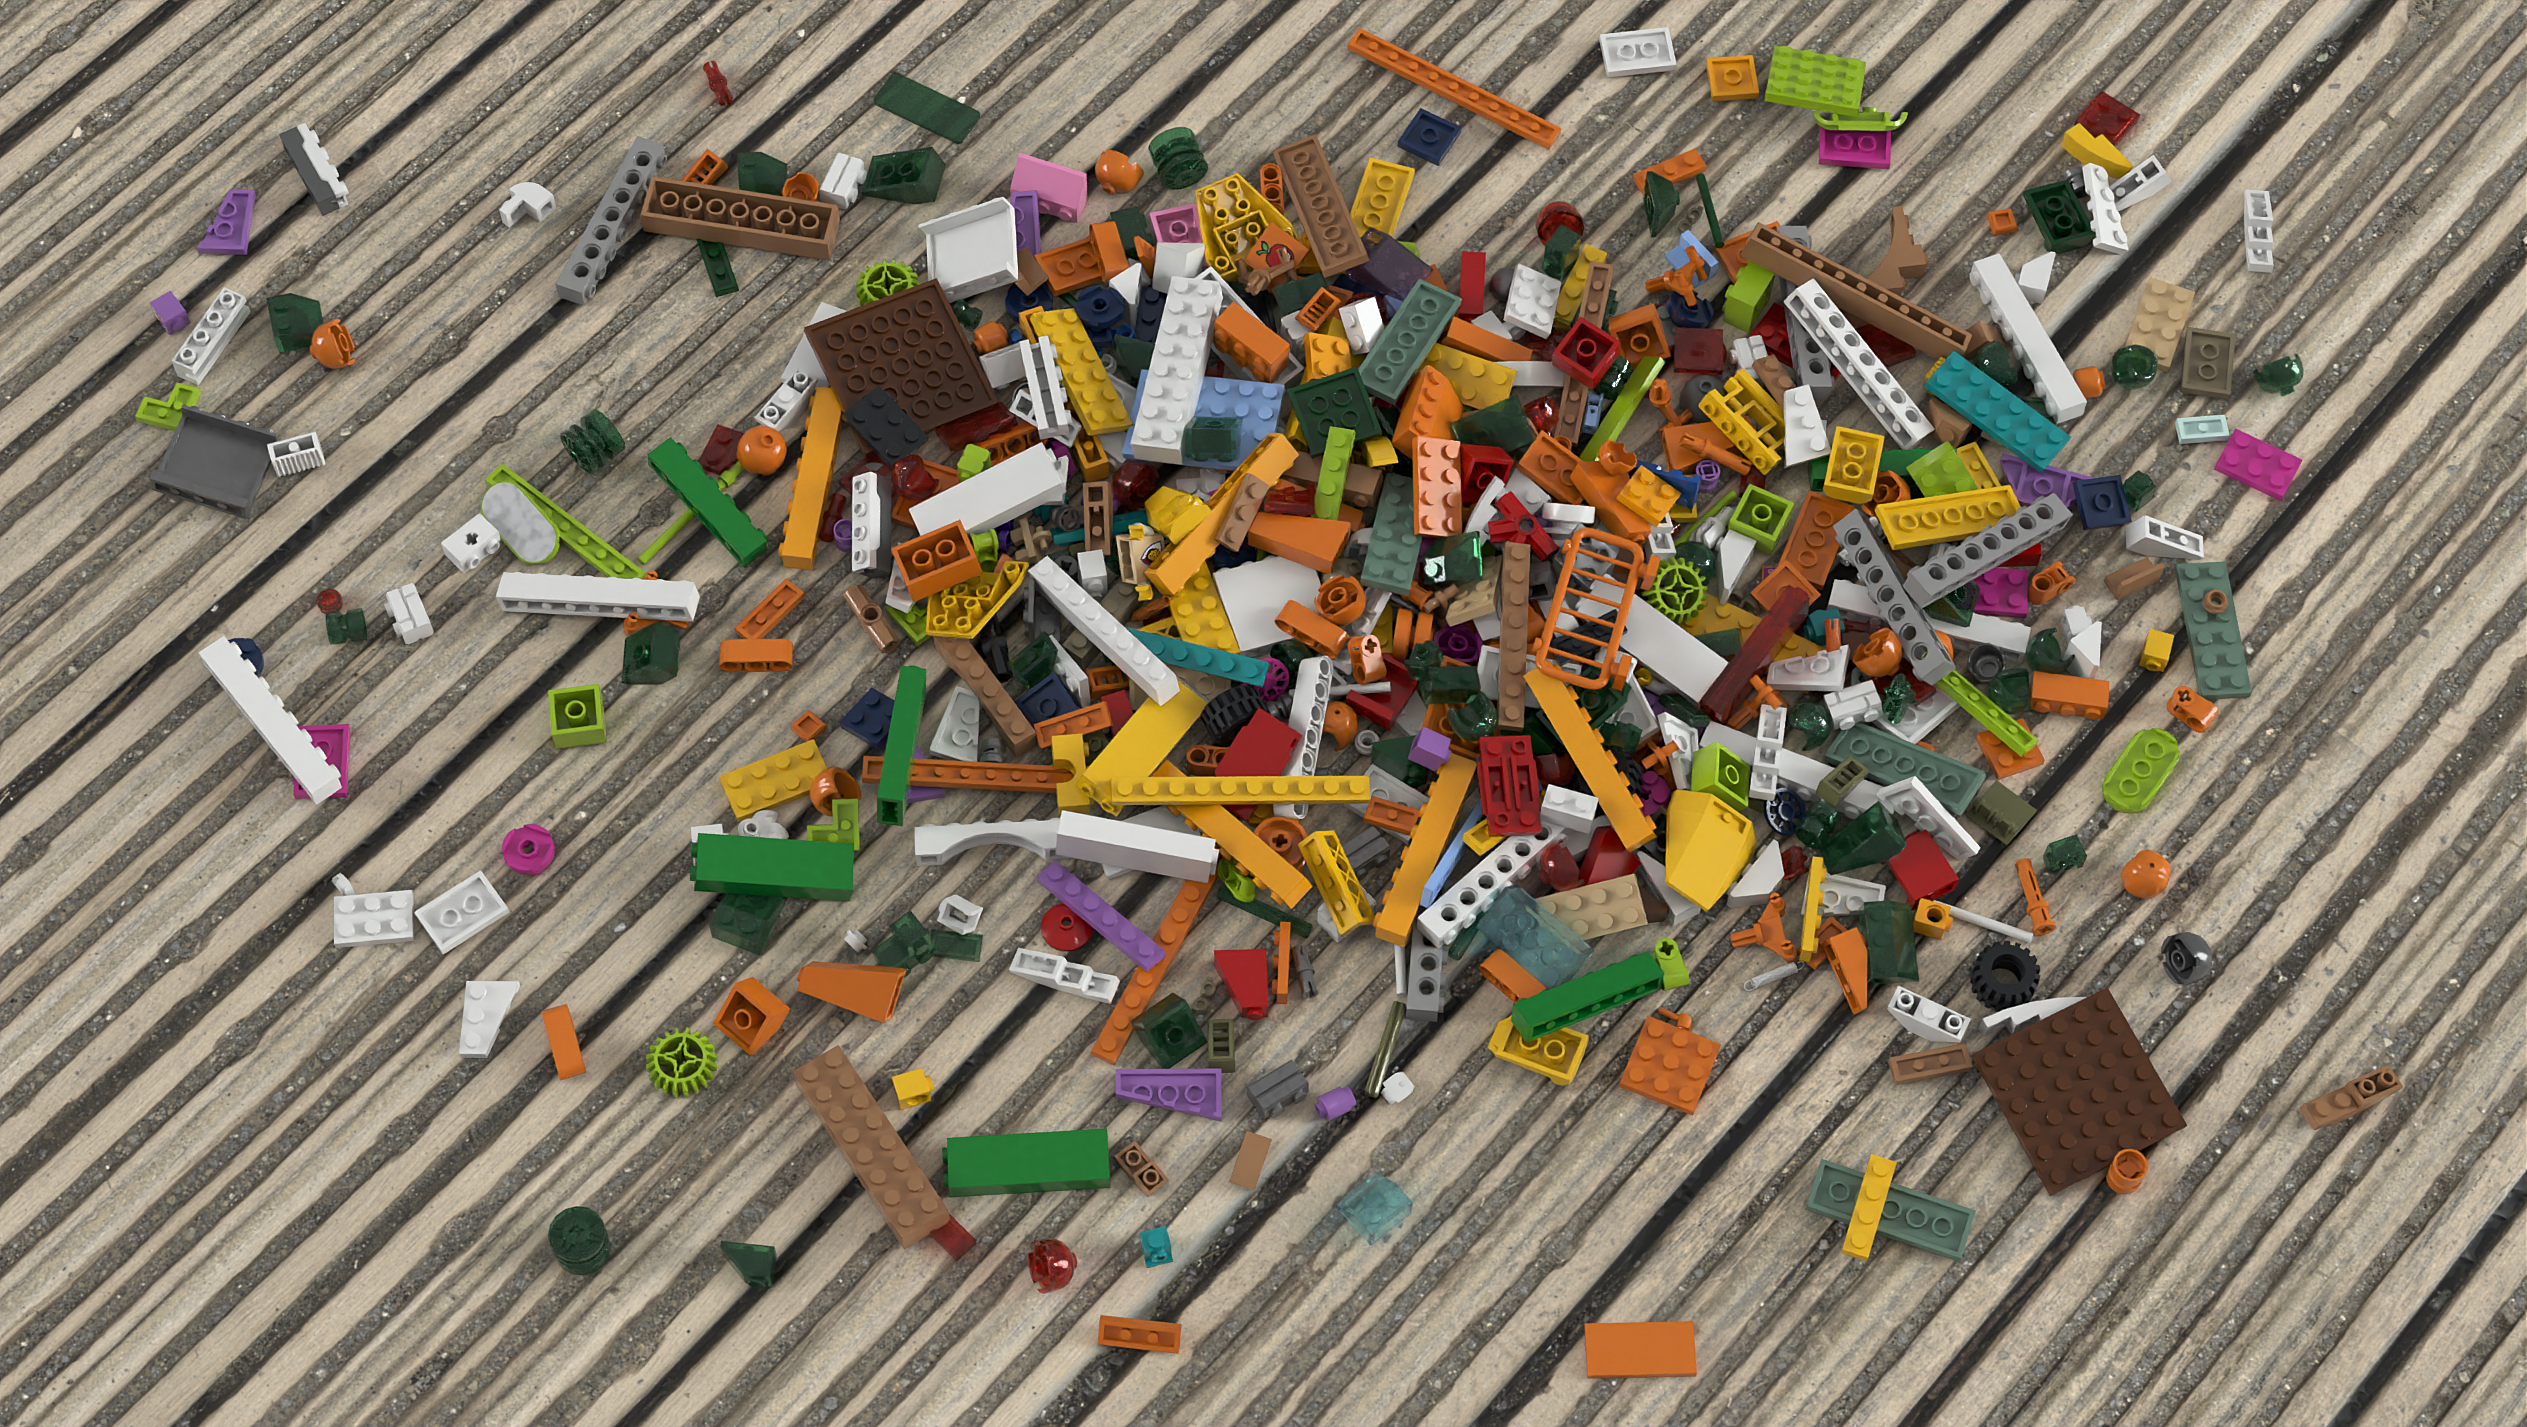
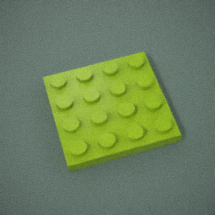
M1774 46L1764 101L1858 117L1866 62L1857 58L1847 59L1834 54L1825 55L1811 50L1802 51L1788 46Z

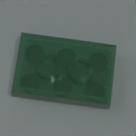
M1517 394L1450 423L1457 441H1460V444L1500 447L1505 453L1537 440Z

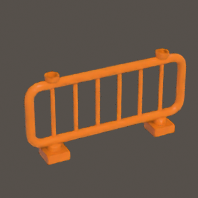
M1580 528L1574 532L1571 540L1565 539L1561 553L1566 554L1551 607L1541 639L1536 637L1531 652L1536 653L1535 664L1537 669L1548 677L1591 690L1601 689L1608 683L1610 677H1613L1612 688L1622 691L1632 657L1622 654L1619 663L1614 661L1639 577L1643 578L1640 588L1650 591L1661 557L1651 555L1648 564L1643 563L1644 553L1637 543L1593 528ZM1587 537L1627 549L1634 555L1633 562L1629 564L1579 548L1580 542L1583 538ZM1577 553L1630 569L1627 583L1624 584L1573 568ZM1571 572L1624 588L1621 604L1568 588L1567 585ZM1565 592L1619 608L1615 624L1561 607ZM1559 612L1613 628L1610 642L1605 643L1555 627ZM1553 632L1608 648L1603 664L1549 647ZM1547 652L1601 668L1600 676L1598 679L1592 680L1550 667L1545 661Z

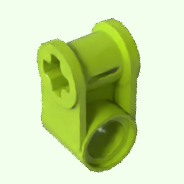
M994 528L989 529V532L969 533L968 538L982 572L994 571L997 565V550L999 548Z
M1232 858L1230 861L1226 859L1219 860L1217 866L1218 876L1230 889L1233 896L1243 902L1253 901L1256 895L1254 891L1256 885L1252 882L1254 877L1251 874L1243 875L1235 867L1237 862Z
M1671 938L1658 940L1652 957L1664 972L1662 990L1667 991L1689 985V974L1677 943Z

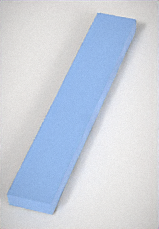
M1481 798L1425 884L1420 905L1426 908L1431 906L1468 848V845L1462 841L1463 834L1487 818L1482 814Z

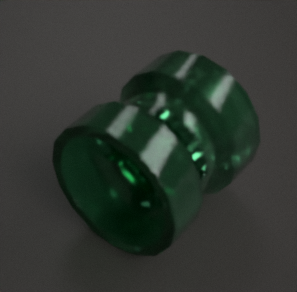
M962 299L957 301L952 308L958 322L963 324L965 329L972 332L977 328L982 319V310L976 307L971 308Z

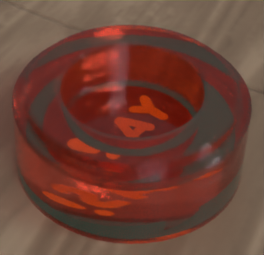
M335 589L321 591L316 599L319 610L326 615L339 612L343 606L342 597Z

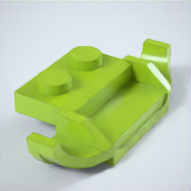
M1863 107L1862 112H1858V117L1831 113L1830 121L1821 118L1819 111H1813L1816 123L1827 130L1890 131L1900 127L1908 115V112H1902L1898 120L1890 121L1889 112H1877V107Z

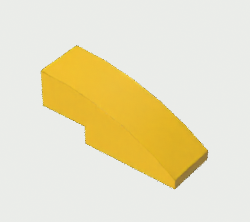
M2080 123L2065 132L2061 146L2083 164L2092 163L2101 166L2106 170L2108 176L2116 179L2122 178L2132 170L2133 165L2103 134L2094 138Z
M1386 436L1361 442L1362 456L1367 461V467L1372 468L1398 463L1393 445Z

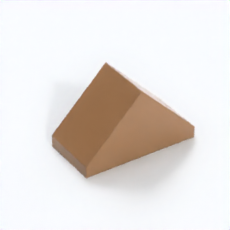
M1978 321L1965 330L1972 334L1968 347L1962 356L1966 360L2006 350L1999 329Z

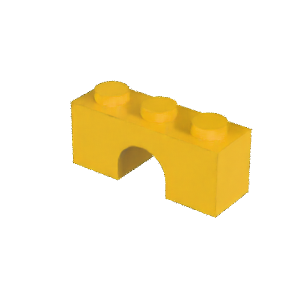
M1082 734L1052 736L1051 749L1054 770L1066 769L1074 775V778L1068 782L1056 783L1058 816L1061 817L1062 810L1089 814L1090 805H1094V799L1084 795L1080 788L1076 786L1082 774L1089 767L1085 764V758H1089L1088 742L1083 743Z

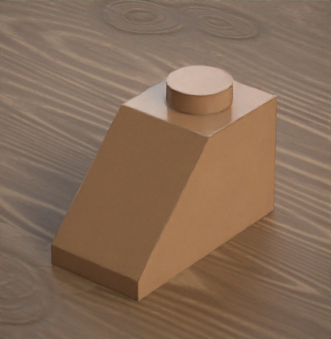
M1934 397L1930 399L1923 413L1935 428L1930 433L1932 438L1941 444L1948 441L1953 448H1957L1965 440L1973 425L1971 421Z

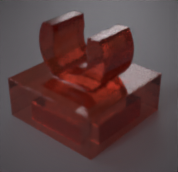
M1793 845L1780 854L1784 870V880H1791L1797 875L1803 876L1809 872V868L1804 867V862L1808 860V857L1802 853V847Z

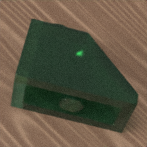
M1044 631L1006 664L1016 679L1028 689H1031L1052 673L1058 649Z
M721 1241L720 1247L723 1256L746 1284L753 1288L772 1286L777 1260L775 1246Z

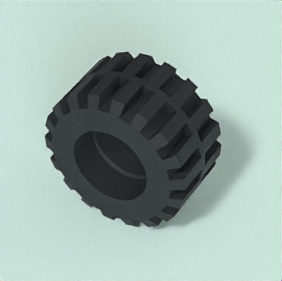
M1240 685L1228 689L1212 699L1204 707L1205 709L1201 713V720L1215 745L1218 747H1230L1241 728L1249 724L1258 708L1269 714L1270 711L1255 686Z
M1608 747L1605 751L1611 750L1618 762L1614 765L1618 773L1623 771L1630 782L1627 788L1631 795L1634 793L1637 795L1642 794L1643 789L1641 786L1643 785V780L1630 755L1620 748L1615 750L1614 747ZM1576 766V773L1573 774L1574 788L1579 793L1595 797ZM1598 802L1596 815L1602 816L1605 812Z
M1997 941L1993 943L1992 947L1988 945L1984 948L1983 952L1979 953L1971 972L1970 984H1973L1971 988L1973 994L1978 993L1976 999L1979 1002H1985L1984 1007L1989 1009L1992 1006L1995 1008V1012H2000L2001 1009L2030 1002L2041 975H2039L2040 965H2035L2037 958L2035 955H2029L2030 950L2027 947L2023 950L2020 948L2021 944L2017 942L2014 946L2010 945V941H2004L2003 945ZM1995 969L2009 970L2017 977L2019 983L2014 985L2002 984L1994 978L1992 971Z

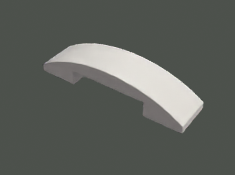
M1494 362L1518 371L1512 387H1553V389H1564L1567 374L1553 366L1552 362Z

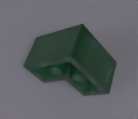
M1322 272L1298 281L1291 280L1272 288L1282 316H1287L1298 310L1301 311L1321 287L1331 293Z
M911 910L889 925L892 936L872 950L874 959L879 966L906 969L904 978L911 973V969L918 964L926 963L935 953L929 932Z

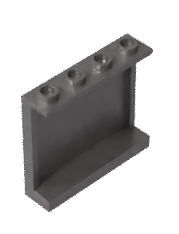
M182 405V417L158 471L153 470L150 476L151 489L247 519L271 464L267 444L277 442V434L267 428L253 427L245 421L228 419L219 413L211 414L196 406Z

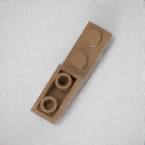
M2387 1065L2349 1081L2340 1089L2304 1103L2299 1109L2315 1131L2326 1125L2331 1127L2368 1109L2402 1089L2403 1085L2390 1066Z

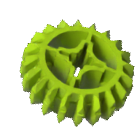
M894 258L891 263H887L885 259H883L882 264L874 261L873 268L866 266L865 272H860L859 280L856 282V297H858L859 305L863 306L919 285L918 275L916 272H913L911 266L905 267L903 261L896 264ZM887 285H889L890 294L887 292Z
M1670 557L1667 561L1665 559L1660 560L1651 590L1644 591L1641 595L1648 597V600L1645 602L1679 625L1682 624V621L1685 623L1690 622L1691 617L1695 618L1699 615L1698 610L1704 609L1705 606L1701 601L1707 600L1708 597L1703 594V591H1706L1709 587L1702 586L1701 582L1706 577L1698 576L1699 568L1692 570L1693 562L1689 561L1685 564L1684 558H1679L1676 561L1674 557ZM1667 573L1664 587L1659 588L1662 577ZM1682 577L1687 581L1688 585L1682 581ZM1670 589H1674V590H1677V591L1682 590V592H1679V593H1675V592H1674V593H1673V591L1667 592V590H1670ZM1687 594H1690L1689 602L1683 609L1682 604H1685L1684 598ZM1662 598L1667 601L1668 606L1663 602Z
M676 1027L675 1034L670 1035L666 1031V1038L664 1040L657 1037V1045H650L651 1054L646 1055V1060L649 1062L646 1064V1070L650 1073L648 1075L650 1081L655 1082L656 1089L663 1088V1093L666 1095L672 1091L673 1096L676 1098L680 1092H683L684 1096L688 1098V1091L693 1090L698 1095L699 1086L707 1089L708 1084L706 1080L714 1079L712 1072L717 1071L718 1067L715 1062L718 1060V1057L714 1053V1045L712 1043L708 1044L709 1039L706 1035L701 1037L698 1030L691 1035L688 1027L684 1030V1033H680V1030ZM689 1047L700 1052L703 1059L691 1055ZM685 1056L686 1063L683 1061L684 1064L680 1065L679 1068L677 1063H680V1061L684 1060ZM661 1066L672 1070L675 1077L672 1078L663 1073Z

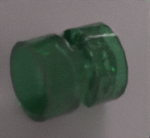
M1619 355L1593 391L1598 395L1604 393L1605 399H1617L1624 388V384L1627 383L1634 372L1631 363Z
M362 608L347 610L346 614H342L340 611L326 613V629L330 645L344 644L347 639H350L352 642L367 640V627Z
M1816 801L1807 811L1806 817L1802 818L1795 827L1794 832L1803 844L1812 849L1819 850L1828 841L1830 834L1834 833L1840 825L1842 819L1832 806L1822 801Z

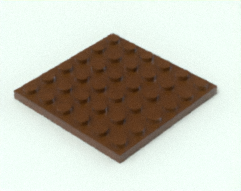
M937 278L804 327V333L843 413L848 411L878 385L925 434L998 405L993 390ZM851 428L864 456L867 457L874 454L875 452Z
M2108 987L1971 1055L2050 1196L2109 1167L2118 1152L2124 1149L2141 1151L2188 1126Z

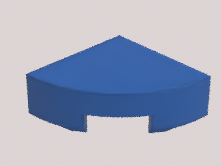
M1016 328L1007 331L1009 345L1022 341V337Z

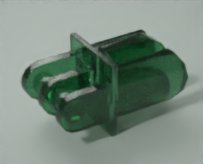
M1904 674L1896 675L1890 687L1884 688L1886 696L1882 702V710L1892 724L1900 723L1909 706L1917 704L1914 699L1916 692L1910 689L1911 685L1905 681L1906 677Z

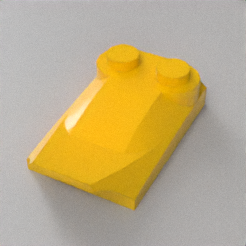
M1836 426L1823 485L1825 494L1834 499L1857 504L1872 501L1885 436Z
M1162 486L1145 502L1149 526L1174 545L1179 543L1212 513L1211 509L1196 494L1191 495L1185 490Z
M1510 1016L1498 1022L1487 1048L1496 1057L1547 1076L1553 1083L1563 1086L1570 1085L1584 1056L1589 1035L1565 1027L1538 1039L1526 1042L1512 1023Z

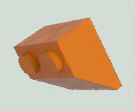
M1654 303L1608 318L1611 336L1621 341L1619 358L1625 372L1637 368L1644 356L1661 357L1662 359L1671 356L1664 329Z
M754 977L734 984L713 1024L751 1056L780 1029L790 1008Z

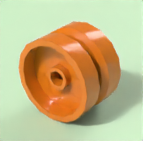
M1399 608L1392 656L1397 661L1405 664L1408 659L1409 649H1412L1413 665L1427 667L1434 636V629H1432L1434 613L1421 611L1418 614L1417 625L1412 626L1414 615L1412 610Z
M1284 816L1271 817L1262 821L1255 828L1254 834L1302 873L1306 866V861L1298 844L1307 838L1303 826L1295 820Z

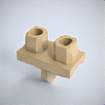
M1027 518L1019 520L1020 527L1010 531L1011 539L1016 546L1024 543L1026 545L1025 548L1015 552L1018 562H1028V564L1034 563L1036 565L1043 559L1041 550L1046 551L1048 549L1047 544L1053 540L1052 533L1044 531L1042 526L1036 527L1035 530L1033 525L1028 524Z

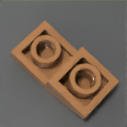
M1246 1131L1229 1182L1255 1191L1272 1139Z
M1133 1141L1113 1157L1126 1175L1147 1197L1169 1181L1155 1161L1149 1159L1136 1141Z

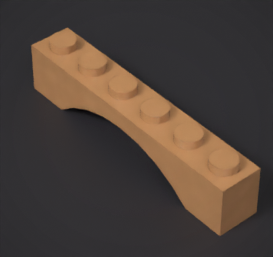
M933 636L935 649L946 664L973 691L1015 758L1036 747V731L967 638Z

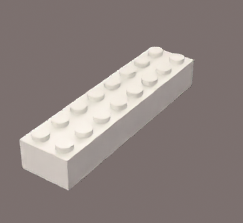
M1172 276L1131 440L1135 459L1183 465L1213 341L1214 321L1219 316L1223 299L1219 281Z

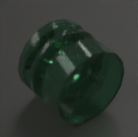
M1175 127L1158 134L1148 147L1149 155L1157 168L1160 181L1165 188L1179 190L1190 187L1199 182L1208 171V164L1203 152L1199 149L1197 138L1189 128Z
M597 409L590 410L580 418L581 427L572 424L569 430H565L560 434L561 442L569 456L579 467L591 475L598 471V467H603L606 464L604 456L613 459L626 448L625 442L616 427Z
M575 1206L563 1210L551 1222L548 1238L556 1261L563 1270L573 1275L584 1276L594 1273L604 1266L610 1256L611 1243L604 1222L597 1212L588 1207Z

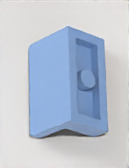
M1687 230L1681 234L1679 245L1665 254V259L1677 271L1690 262L1685 249L1689 246H1694L1698 256L1704 260L1705 264L1703 267L1708 275L1706 280L1699 281L1696 273H1694L1691 283L1695 289L1716 276L1718 261Z

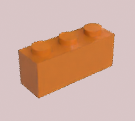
M2034 671L2029 683L2028 709L2039 713L2054 712L2060 713L2063 716H2083L2090 720L2103 719L2108 709L2110 681Z

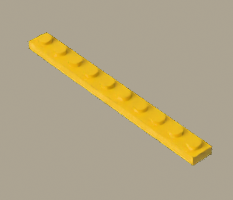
M1369 776L1111 777V805L1370 803Z

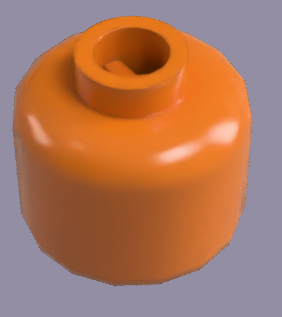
M989 321L974 331L972 345L978 354L983 353L986 355L1007 347L1009 335L1001 323L997 324Z
M2091 366L2074 371L2073 378L2085 399L2102 395V390L2106 389L2102 370L2098 371L2097 367Z

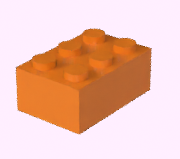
M1234 301L1214 321L1213 343L1216 349L1221 353L1230 355L1238 366L1247 368L1258 381L1273 383L1288 366L1290 344Z
M961 520L891 548L913 602L983 574Z

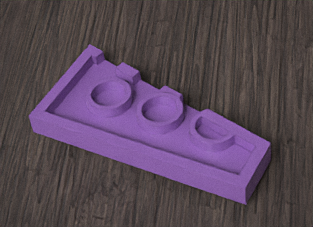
M1221 1068L1116 1069V1098L1222 1122Z

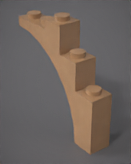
M1896 206L1892 208L1889 220L1891 229L1889 251L1879 267L1866 279L1901 297L1902 291L1905 290V279L1923 277L1925 268L1928 267V255L1923 253L1921 244L1914 245L1913 235H1909L1908 215H1904L1902 206ZM1836 306L1852 326L1870 324Z

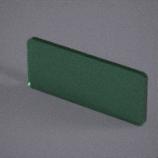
M896 72L891 74L874 97V104L956 144H961L980 119L979 111Z

